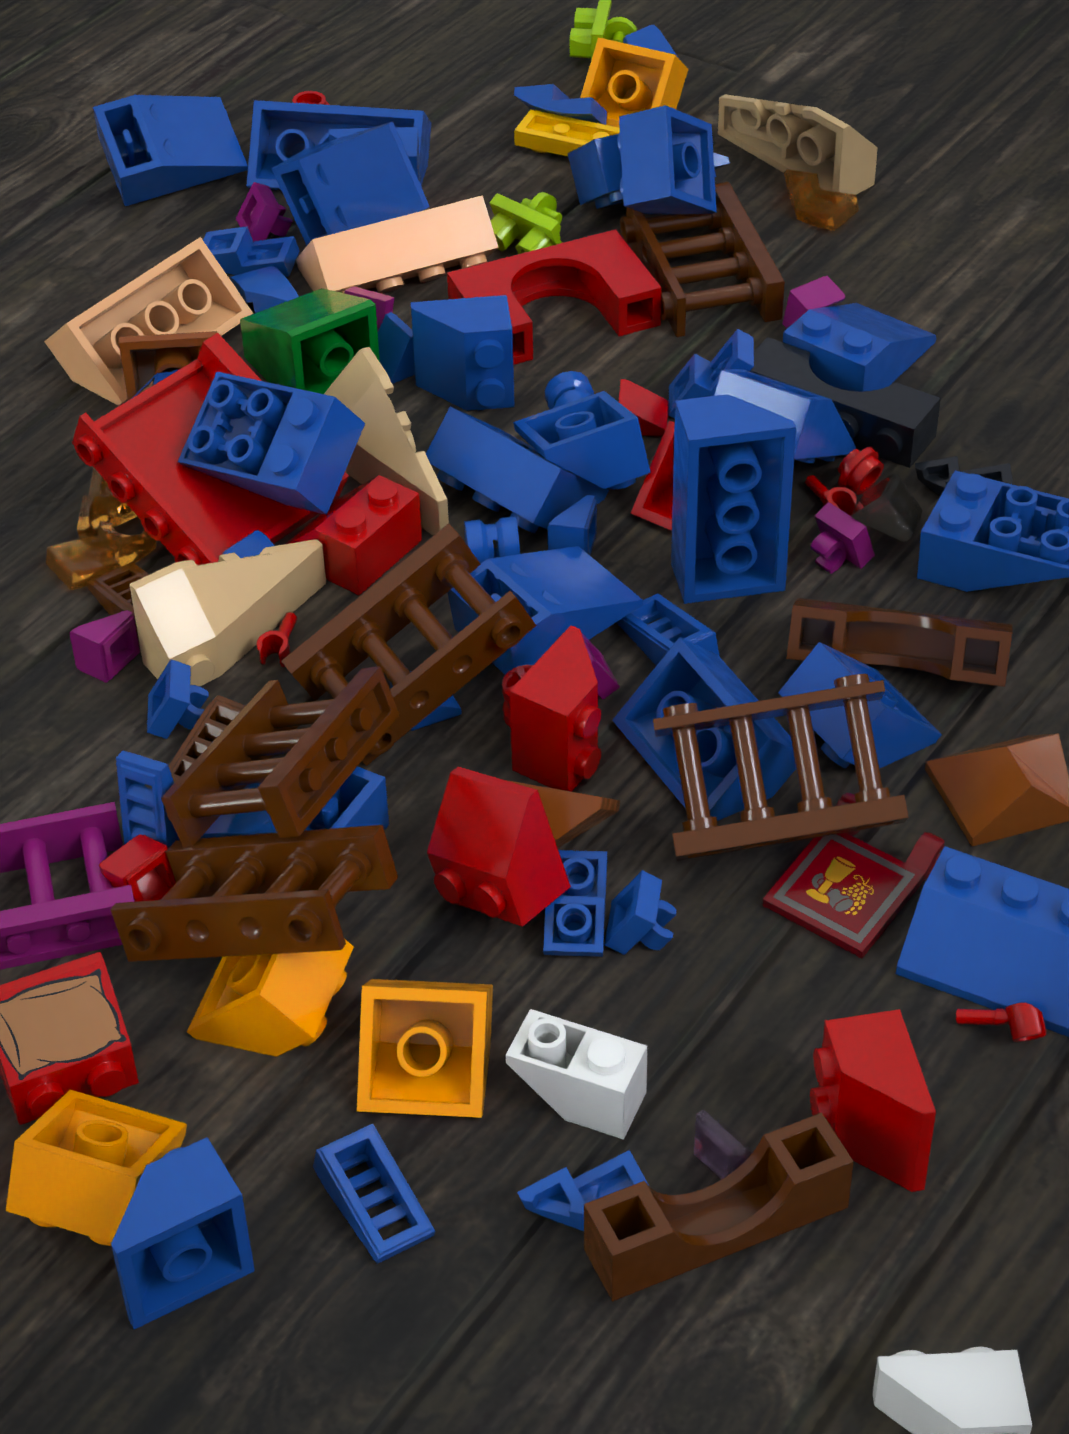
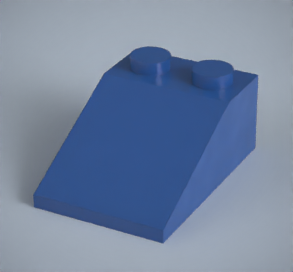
M858 303L809 309L783 332V343L810 352V368L820 380L839 389L858 392L873 391L890 386L936 342L935 334Z

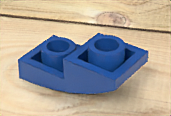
M558 850L571 887L545 908L544 955L603 957L607 851Z

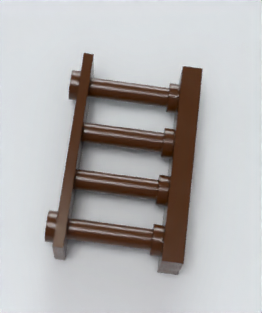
M729 182L715 184L717 213L665 214L646 218L644 213L626 207V216L620 219L622 238L627 244L630 243L636 256L661 286V319L669 321L676 337L685 336L686 312L748 301L751 306L756 305L764 322L782 320L785 281ZM708 226L710 230L715 229L716 233L663 242H658L655 234ZM722 251L724 255L728 254L730 257L671 267L667 259ZM735 276L737 280L742 279L743 284L684 293L680 286L681 284Z
M449 523L281 661L315 701L325 692H328L335 699L348 685L344 677L368 657L377 666H381L383 674L394 686L390 691L400 715L362 760L366 766L379 755L388 751L396 741L505 651L519 643L528 632L537 626L511 591L495 602L470 573L481 564L459 533ZM452 588L461 595L478 615L474 621L454 637L428 609ZM410 622L413 623L436 650L434 654L412 672L409 671L386 643Z
M381 666L362 668L335 699L288 704L279 681H268L161 797L168 818L172 822L183 848L193 847L220 815L266 811L270 815L279 838L299 837L400 715ZM313 724L309 728L297 729L301 725ZM287 753L285 757L271 758L275 754ZM261 783L258 788L244 789L248 784Z
M855 674L835 679V688L703 711H698L697 703H685L664 708V717L653 719L655 736L673 735L688 820L682 822L684 832L672 834L676 860L680 861L905 823L909 818L905 795L890 797L889 788L882 787L867 704L868 701L882 699L885 693L884 680L869 682L868 674ZM844 706L860 792L854 794L856 803L833 807L831 797H825L810 711ZM787 715L802 802L797 803L798 813L775 816L774 807L767 806L753 721ZM730 725L745 811L739 813L741 822L718 826L717 818L710 817L696 731Z
M383 825L305 830L299 837L279 838L277 833L200 838L193 847L184 848L180 840H176L166 850L176 884L162 899L115 903L110 910L128 962L342 950L346 945L335 910L338 903L347 892L390 889L398 879V874Z

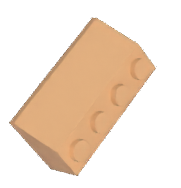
M482 195L312 239L296 258V263L313 291L323 288L344 293L346 289L355 286L366 290L376 287L378 293H386L403 287V280L419 276L420 282H427L446 275V268L460 265L461 269L486 263V258L499 247Z
M199 237L67 322L44 342L73 382L119 406L128 400L120 355L119 337L217 331L222 336L240 324V319L254 313L202 238Z

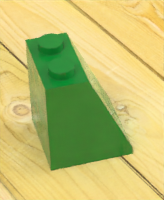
M321 288L240 319L244 357L269 383H279V385L324 394L360 349L370 347L380 362L376 304L371 299Z

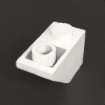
M530 1009L506 1053V1064L565 1121L624 1140L646 1094V1045Z
M973 1347L960 1353L925 1354L916 1350H906L892 1356H879L877 1358L873 1387L874 1406L912 1434L1031 1433L1032 1421L1017 1350L994 1351L987 1347Z

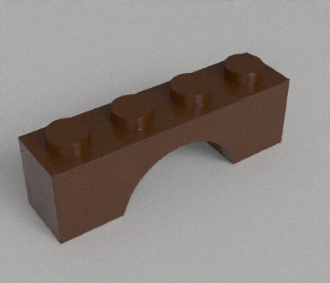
M798 598L792 608L786 659L804 661L818 642H821L864 664L910 668L934 673L950 680L1005 687L1012 640V624Z
M821 1112L764 1134L756 1149L742 1165L725 1178L706 1188L686 1194L667 1195L654 1191L645 1181L585 1203L584 1251L613 1302L848 1208L854 1161Z

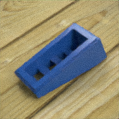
M658 593L644 599L641 607L616 622L656 666L679 637L719 656L716 633Z
M122 751L116 757L124 845L141 834L163 843L169 848L176 840H180L172 822L168 818L166 808L161 799L174 784L169 766L157 760ZM145 784L152 786V789L146 787Z
M370 1124L316 1150L313 1164L316 1174L376 1264L434 1236V1227L374 1124ZM364 1162L370 1167V1169L349 1179L345 1174V1171ZM377 1180L383 1186L361 1198L356 1193V1190ZM389 1199L393 1200L396 1207L370 1218L366 1210ZM405 1217L411 1227L383 1240L378 1230Z

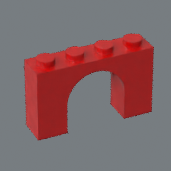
M616 229L447 272L448 299L507 295L513 334V365L533 360V321L522 306L539 298L568 296L584 300L601 312L618 336L661 325V286Z

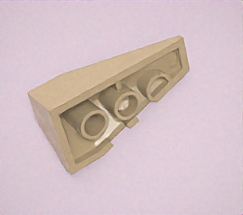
M727 94L719 97L718 135L837 205L874 186L878 148L850 125L817 107Z
M370 347L362 348L324 393L325 395L336 397L365 422L345 472L361 484L380 475L419 493L421 527L434 536L449 523L447 497L425 451L416 452L414 438L410 430L411 422L406 411L395 413L394 406L387 395L393 393L394 390L387 372Z
M314 539L265 547L259 555L240 558L236 553L223 554L219 556L218 562L197 565L193 560L180 561L130 583L143 664L157 679L164 671L170 659L191 666L190 685L202 686L222 676L257 645V640L263 633L273 631L282 623L286 613H293L326 584L323 544Z

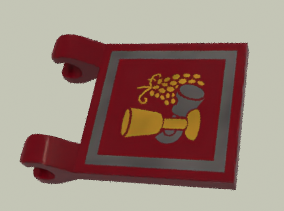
M845 793L839 799L836 806L856 803L854 794ZM859 831L813 838L765 895L763 906L863 959L921 884L928 878L941 854L939 852L944 848L945 840L932 833L924 832L913 847L907 861L903 862L854 837Z

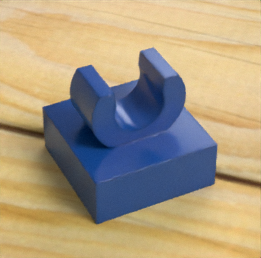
M170 659L148 694L147 733L167 739L177 723L187 729H193L204 712V709H201V707L208 698L209 692L200 686L190 685L191 666Z
M642 870L612 900L605 946L625 955L639 941L650 949L661 950L673 938V932L663 927L676 916L677 910L670 903L659 900L662 885L661 879Z

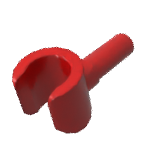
M814 475L806 478L805 484L821 499L824 505L830 502L853 517L857 497L852 490L846 487H834L829 490Z
M288 612L285 614L278 631L265 632L258 638L257 650L261 664L265 665L266 659L270 654L279 653L281 667H285L281 661L291 653L289 637L297 621V616L294 613Z
M1028 1003L1012 1004L1007 1006L1006 1009H957L956 1011L957 1024L997 1026L1009 1024L1013 1042L1030 1041L1046 1036L1042 1012Z

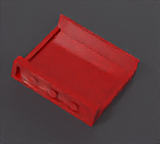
M219 333L203 341L196 360L99 419L93 421L86 412L80 415L72 441L79 458L86 465L93 466L108 483L113 496L119 502L126 503L141 519L142 526L147 534L154 540H159L174 556L175 562L193 560L197 565L218 562L219 556L225 550L256 530L265 534L274 544L319 514L285 505L178 463V459L216 372L262 381ZM346 472L343 475L332 504L339 499L349 475Z

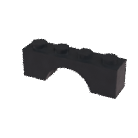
M769 337L754 351V367L750 372L832 399L856 449L863 450L867 447H872L878 452V457L910 468L936 437L940 397L897 382L882 389L862 392L848 391L830 386L812 372L809 365V351Z

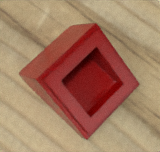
M621 379L619 403L638 417L642 436L663 437L668 421V400L629 380Z
M140 834L134 837L99 864L102 874L109 880L113 888L131 885L134 902L161 900L176 884L166 854L167 846L146 835Z

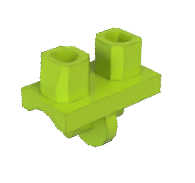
M599 0L597 9L576 8L574 28H571L569 39L570 57L591 58L592 60L598 37L623 43L626 35L637 31L636 26L633 22L623 17H614L608 20L612 0Z
M541 192L532 200L528 198L523 199L520 204L497 193L489 202L494 214L490 221L499 247L498 250H506L515 238L521 240L516 245L518 254L563 243L560 240L562 214L556 212L557 202L554 196Z

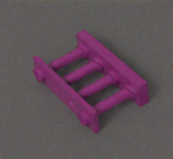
M115 802L0 824V873L26 868L32 904L0 911V970L123 945L110 909L115 903L134 902L132 887L127 885L113 888L99 867V864L107 858V852L118 850L123 846ZM84 857L90 893L55 900L49 864Z

